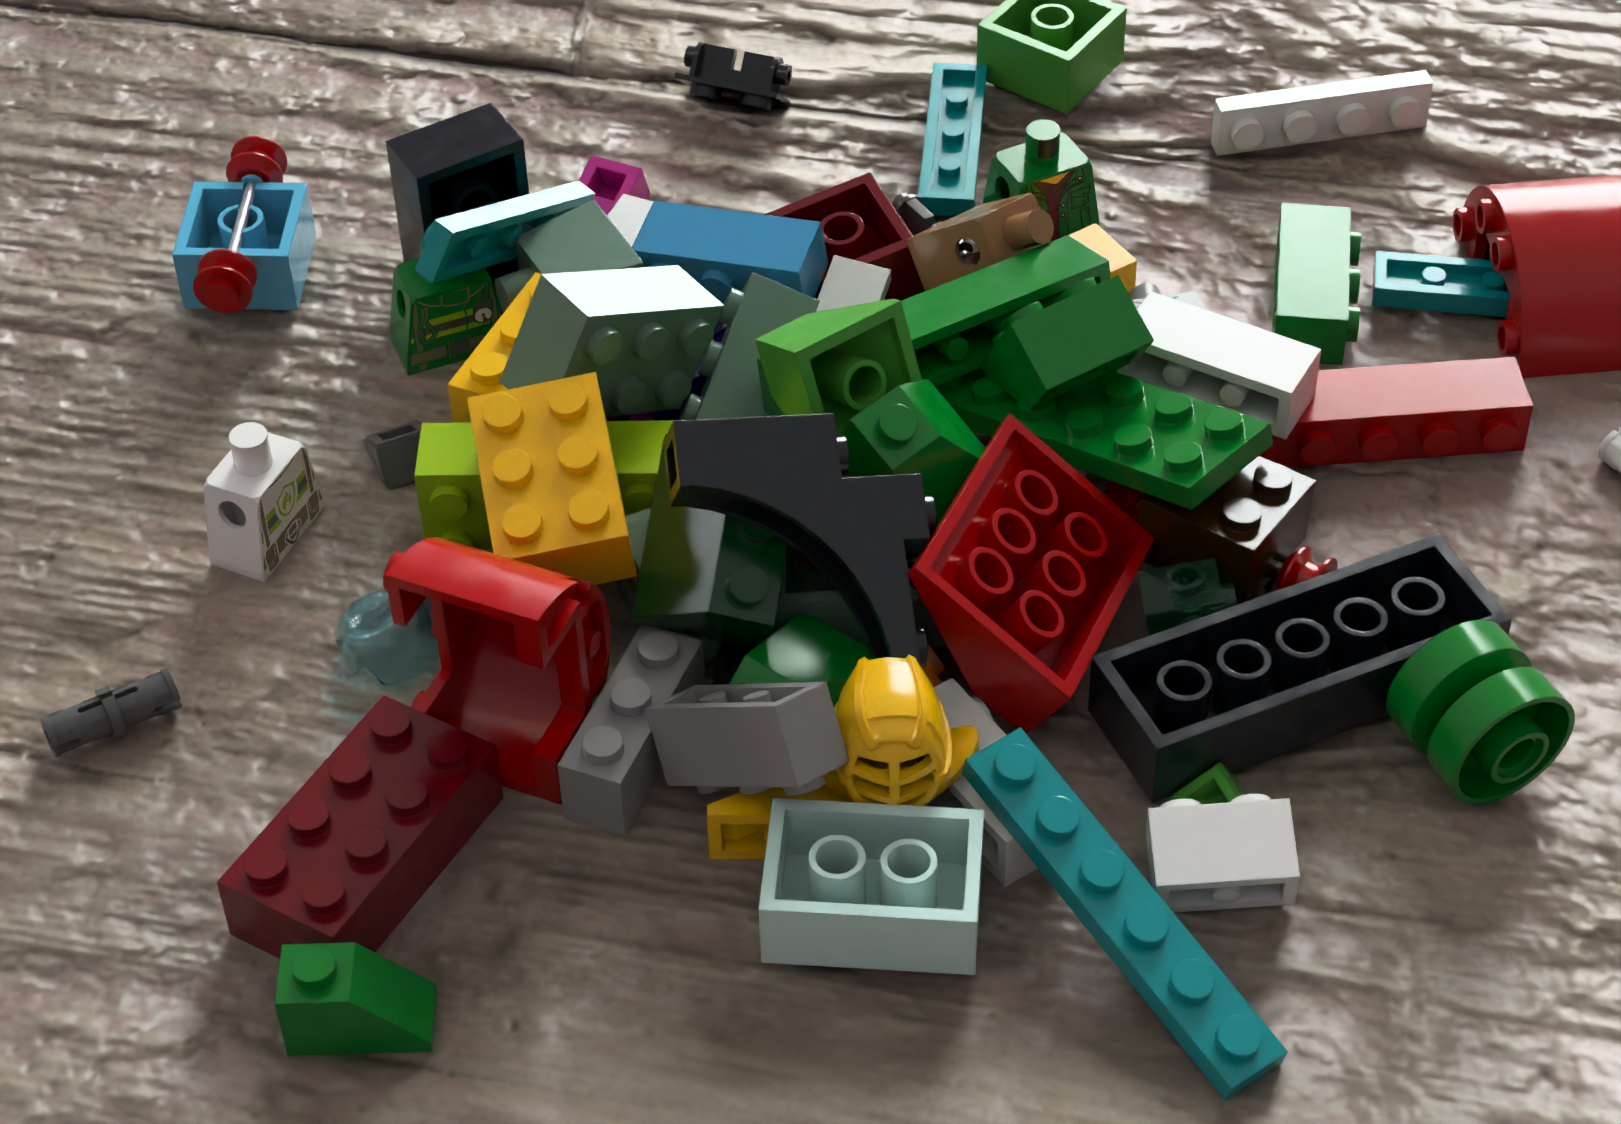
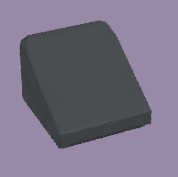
M418 420L367 435L363 439L365 448L383 484L388 489H395L415 482L414 474L422 425Z

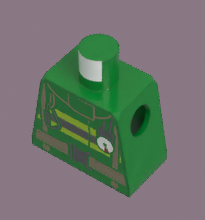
M421 241L420 246H421V252H422V250H423L424 247L422 246V241ZM419 258L399 263L393 270L390 339L407 376L467 360L501 317L503 310L486 268L435 283L429 282L415 271Z

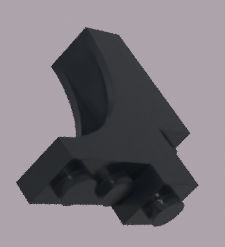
M834 413L676 420L672 422L663 442L670 507L704 509L729 515L758 526L782 539L817 567L840 593L856 618L866 639L872 659L885 657L906 658L909 654L917 659L920 667L926 666L928 658L926 633L922 626L915 627L912 602H916L918 598V592L908 576L914 561L906 560L917 556L936 529L934 499L931 495H924L921 473L842 477L848 473L849 450L845 436H837Z

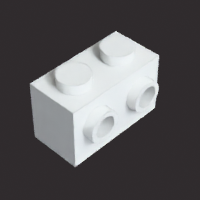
M1245 794L1227 803L1201 804L1194 799H1175L1165 802L1160 807L1148 808L1146 844L1151 886L1173 913L1295 904L1300 872L1290 798L1271 799L1264 794Z

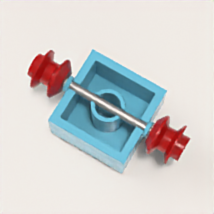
M248 136L237 141L232 148L231 160L226 168L228 182L194 181L172 253L184 308L211 309L221 313H234L243 309L298 310L316 240V231L307 183H283V174L286 171L288 162L284 150L273 140L261 136Z

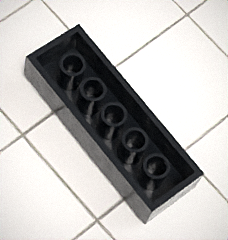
M1438 533L1092 656L1088 711L1153 803L1174 795L1219 762L1231 773L1387 716V695L1395 676L1405 662L1426 642L1455 625L1472 620L1495 622L1509 635L1512 619Z

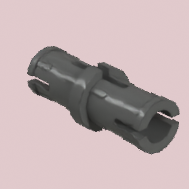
M163 669L142 680L113 690L109 686L95 690V697L67 709L41 716L40 722L52 753L55 757H58L79 746L112 735L114 740L128 734L127 728L158 715L161 716L173 710L181 709L182 703L180 702V696L168 669Z

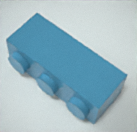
M653 201L632 245L634 251L643 261L644 267L678 265L721 303L725 302L732 287L741 291L752 272L814 298L828 266L821 222L662 201Z

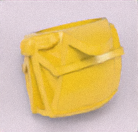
M908 654L906 658L885 657L868 660L864 656L858 660L857 666H855L840 693L839 701L834 707L849 762L824 774L825 785L849 802L926 806L962 776L965 759L979 751L978 731L972 725L950 729L943 705L938 700L936 690L915 657ZM927 755L920 762L900 769L901 762ZM858 757L888 763V769L873 767Z

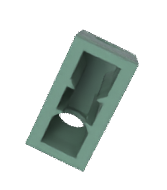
M592 200L521 234L515 242L519 270L496 278L495 289L503 309L506 310L535 272L551 274L644 267V263L598 203Z

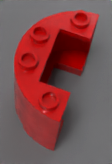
M1621 175L1493 184L1475 187L1469 193L1463 208H1456L1454 210L1453 232L1456 241L1464 243L1468 256L1471 259L1484 260L1487 240L1489 241L1492 268L1495 272L1501 271L1510 293L1506 319L1500 320L1497 325V345L1502 356L1508 355V357L1515 356L1523 378L1620 371Z
M438 537L421 540L404 553L395 552L390 557L383 576V587L388 592L393 623L406 627L425 598L429 597L433 614L432 634L434 638H437L441 670L428 689L420 691L416 695L411 707L495 744L502 786L562 805L557 765L591 710L592 699L595 695L599 696L607 682L611 649V627L609 610L602 591L592 582Z

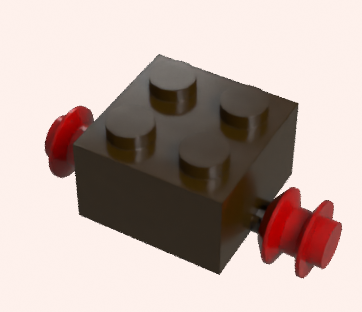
M1258 456L1193 510L1113 481L1109 482L1104 491V494L1146 529L1154 538L1143 562L1237 605L1252 600L1270 579L1276 581L1277 591L1337 570L1338 568L1337 559L1333 557L1327 559L1321 566L1312 563V549L1308 546L1295 551L1306 538L1316 480L1261 456Z

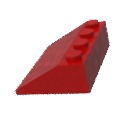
M1009 413L998 426L915 561L908 576L973 694L1015 729L1021 727L1027 734L1073 696L1092 656H1094L1148 553L1154 538L1146 529Z

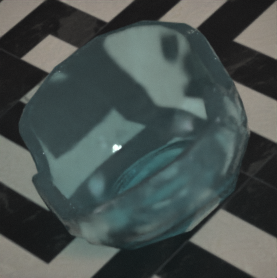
M384 588L371 590L353 601L344 610L334 632L335 642L340 655L351 671L357 674L360 668L366 669L383 685H394L417 677L435 662L439 653L437 638H434L432 634L433 619L424 602L406 627L394 624L388 592Z

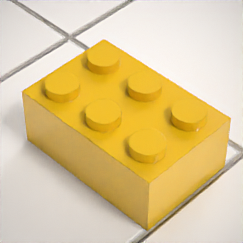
M596 372L468 397L467 401L493 553L592 582L595 585L637 577L610 434Z

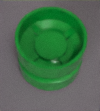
M1472 620L1455 625L1426 642L1399 670L1390 686L1386 701L1387 712L1391 720L1419 752L1427 755L1431 767L1461 801L1468 804H1485L1497 801L1515 793L1537 778L1561 753L1570 738L1575 722V713L1572 705L1542 672L1532 668L1529 658L1498 624L1488 620Z

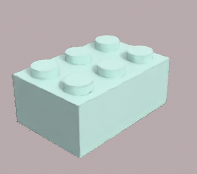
M772 798L759 902L761 963L976 975L984 809Z

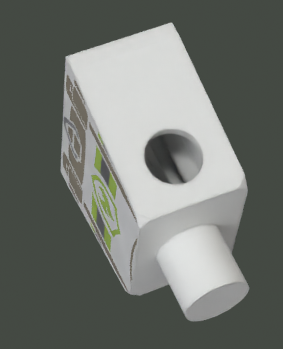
M246 422L237 425L229 433L231 450L207 477L203 488L209 559L213 566L265 582L326 504L306 447L298 441L267 432L266 428L259 423Z

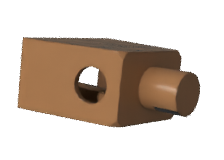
M1031 193L980 204L907 238L906 242L924 291H927L1051 242L1054 234V225L1050 215L1045 210L1039 208L1036 197ZM962 238L972 239L978 245L980 251L966 254V258L962 259L959 253V243Z

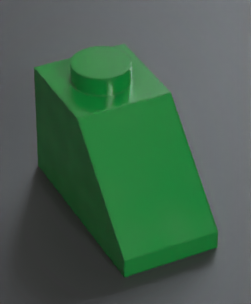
M355 942L282 944L275 1008L287 1056L433 1051L437 1003L435 983Z

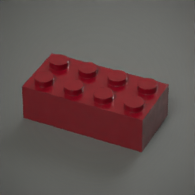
M383 695L217 881L230 935L279 959L281 957L282 944L355 942L376 952L504 798L496 745Z

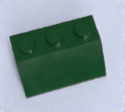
M663 443L630 622L755 648L765 641L775 624L788 544L764 529L736 517L704 509L670 507Z

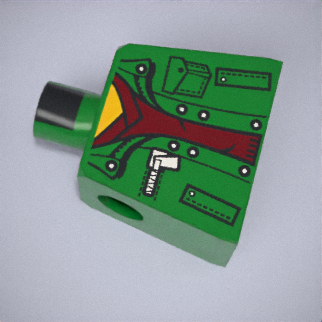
M1040 119L1029 123L1026 127V143L998 151L992 157L982 204L1026 193L1033 194L1036 197L1039 208L1045 210L1053 220L1054 234L1051 241L1070 235L1095 223L1099 226L1092 165L1088 157L1067 134L1060 132L1059 125L1054 121Z

